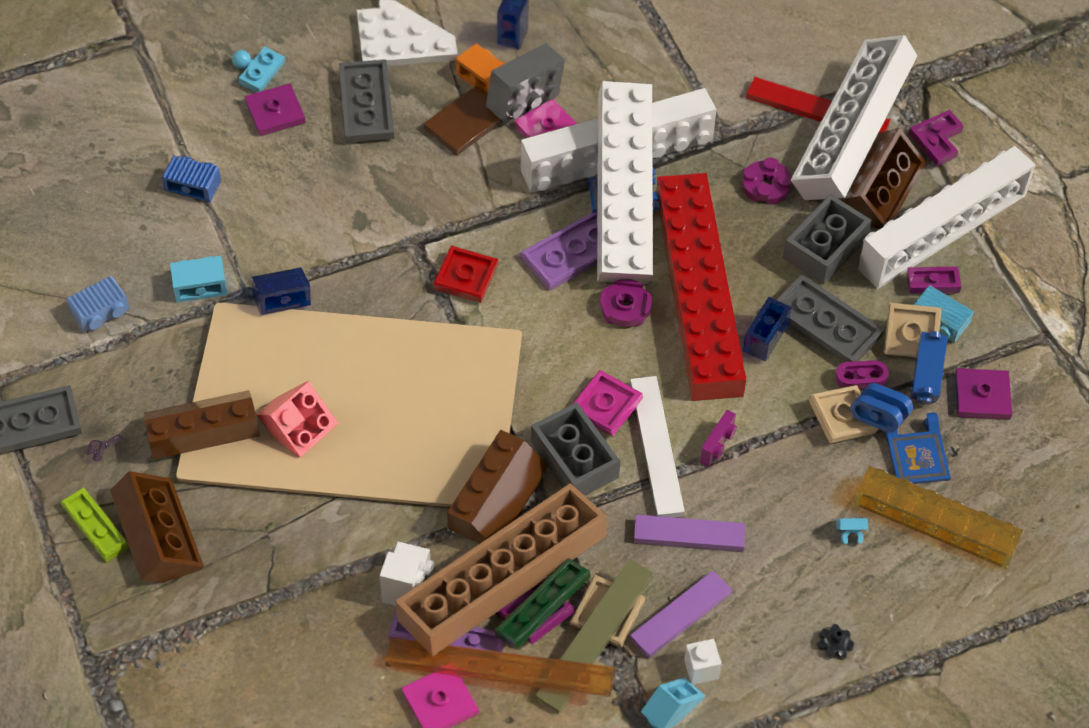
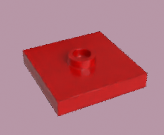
M451 245L433 283V289L482 303L498 267L499 259Z

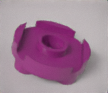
M769 157L752 163L744 170L742 188L746 196L752 201L758 203V200L766 201L768 205L777 204L785 200L789 195L792 186V176L789 170L780 164L777 159ZM763 180L772 181L771 185H769L768 183L763 184L762 182Z
M619 279L614 281V285L608 288L606 286L601 293L600 309L607 323L624 327H639L644 323V320L651 311V294L649 291L647 293L643 289V285L638 281ZM627 299L631 305L623 306L620 303Z

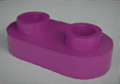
M876 360L844 362L836 370L835 381L841 388L856 385L859 389H865L870 383H877L883 386L887 381L889 371L884 363Z

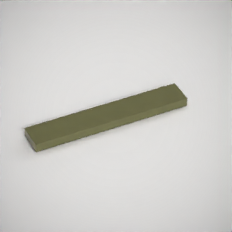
M631 559L627 561L535 695L536 699L561 713L653 578V572Z

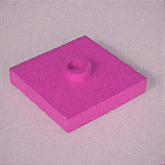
M554 99L514 120V126L525 138L577 124Z
M599 370L574 403L578 402L596 428L613 437L641 402L643 394Z
M454 664L448 665L402 687V693L421 728H451L479 714V709Z

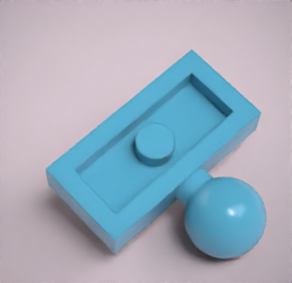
M265 46L254 60L251 59L247 51H236L232 56L233 65L238 69L247 68L239 77V84L255 93L262 91L283 66L285 57Z

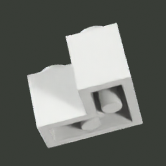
M398 542L394 553L388 552L380 573L383 603L396 606L395 601L424 582L426 577H431L434 561L430 559V549Z

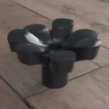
M832 624L830 630L822 629L819 632V637L822 639L817 642V647L819 650L827 649L825 656L830 659L834 658L835 653H837L838 658L844 660L847 658V650L852 651L854 649V641L850 640L851 633L848 630L840 629L838 624Z

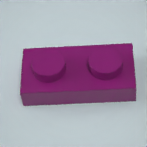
M958 266L907 268L906 276L909 294H923L929 285L942 293H960L962 286Z
M728 409L725 411L701 448L700 463L709 467L714 458L717 460L720 458L725 448L723 444L727 439L731 440L737 430V425H735L736 413Z

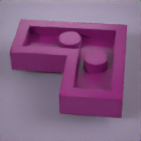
M949 109L910 127L909 135L933 163L939 166L957 158L958 150L948 138L961 133L964 125Z

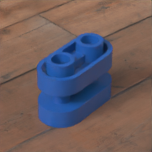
M870 383L861 392V395L852 402L850 409L857 420L885 432H895L903 423V420L913 411V404L909 397L877 383Z

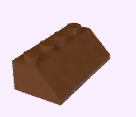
M900 128L880 132L867 153L846 197L839 198V200L871 219L870 226L880 230L887 222L896 218L926 161Z
M249 390L144 413L153 460L260 437L257 417Z
M500 429L448 510V529L481 544L518 518L547 471L548 465L525 440Z
M128 471L110 492L141 580L165 583L202 570L204 565L172 478Z

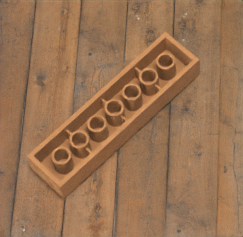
M571 483L397 599L395 604L398 621L433 657L553 574L568 558L571 560L575 559L607 536L606 515Z

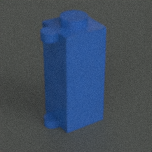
M921 332L918 340L910 398L916 399V402L920 404L930 405L932 402H937L940 397L948 336L941 335L940 332Z

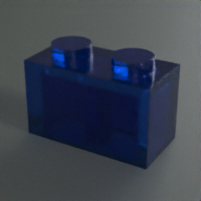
M502 0L497 11V44L520 50L528 32L529 0Z
M302 267L252 277L253 299L261 315L311 305L310 283Z
M768 297L745 333L743 352L766 362L789 325L792 307Z

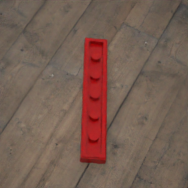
M755 76L746 94V99L822 122L832 103V100ZM885 118L878 133L888 130L891 119Z

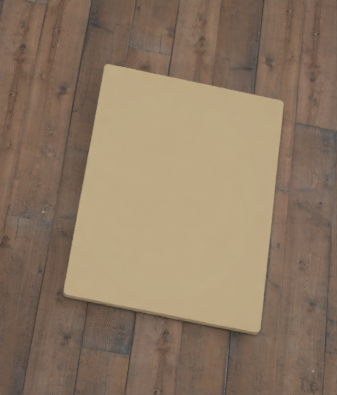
M217 303L214 306L193 402L249 390L255 413L257 414L276 397L309 381L338 424L303 456L297 457L271 436L256 415L260 437L182 453L176 473L177 479L181 482L451 507L500 429L510 433L522 332L514 329Z

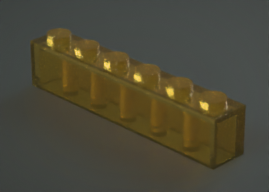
M868 466L857 489L853 503L858 507L1005 569L1008 568L1023 532L1022 529L1017 528L1010 522H1003L993 518L986 512L974 510L965 506L960 501L950 500L933 490H926L907 479H900L888 474L883 469H876Z

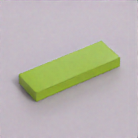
M84 487L61 501L63 509L106 563L130 548L126 539Z

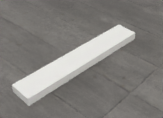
M657 376L631 379L630 386L643 394V399L637 405L635 411L656 516L683 517L685 511Z

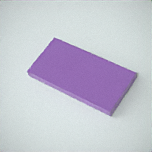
M598 213L588 214L521 252V259L549 291L597 265Z

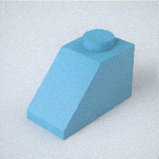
M684 677L659 685L641 713L648 718L649 724L654 728H672L689 714L705 698V695Z

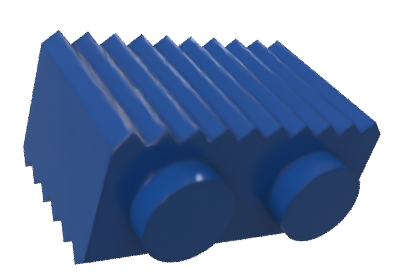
M173 155L161 177L165 191L211 202L217 187L221 183L220 170L217 165L215 166L210 162L200 163L187 156L177 157Z

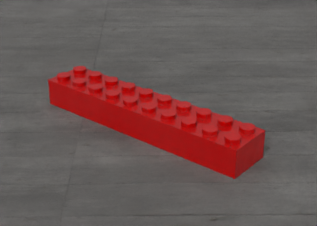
M707 173L658 176L656 188L660 206L658 211L691 400L702 401L744 397L746 374Z

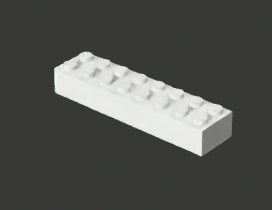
M905 35L864 40L791 178L792 183L804 200L826 199L830 194L836 198L846 197L917 58V54Z
M603 81L598 92L597 282L631 279L641 284H648L653 275L652 84Z
M705 88L652 103V158H658L665 154L683 151L686 148L704 145L713 141L716 107ZM598 118L521 140V173L531 193L544 191L554 186L568 184L572 181L598 174Z
M1016 146L1007 151L1000 152L995 159L982 163L977 170L970 174H964L959 181L953 185L945 186L935 196L927 197L919 206L914 209H908L895 221L890 220L882 229L869 233L863 241L858 270L877 289L881 288L906 272L908 267L916 266L1025 197L1035 164Z

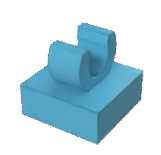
M836 518V529L844 530L841 534L842 543L848 544V535L852 532L857 536V543H862L864 536L860 530H868V518Z

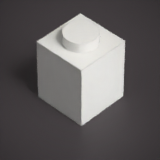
M714 639L686 645L684 662L691 683L694 685L718 680L722 663Z

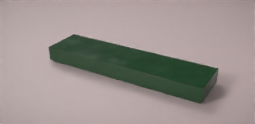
M568 558L494 630L495 636L513 648L518 649L591 577L590 570Z

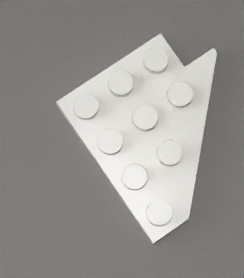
M379 0L380 8L357 10L363 61L387 59L388 67L455 61L458 57L454 35L395 0Z

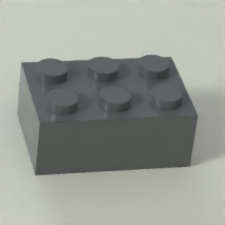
M545 43L492 70L486 107L506 123L520 117L531 109L537 108L542 103L556 98L560 92L565 59Z
M830 194L786 239L783 259L824 285L863 244L865 237L869 234L872 220Z
M578 402L531 425L532 445L563 488L571 483L585 496L619 478L620 460Z

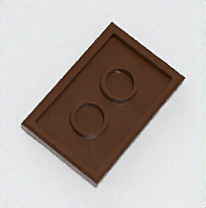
M476 85L424 122V129L454 154L459 155L503 121L486 107L488 94Z

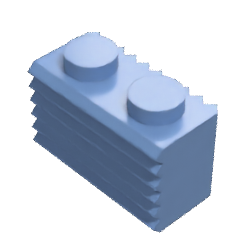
M108 276L103 281L100 280L98 283L90 285L89 288L86 287L85 290H81L75 295L72 294L71 297L66 298L69 312L83 332L90 329H98L103 322L113 317H121L126 310L130 309L127 296L112 276Z

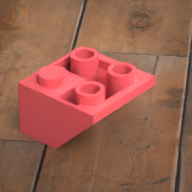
M309 381L276 397L256 414L271 436L297 457L303 456L338 424Z

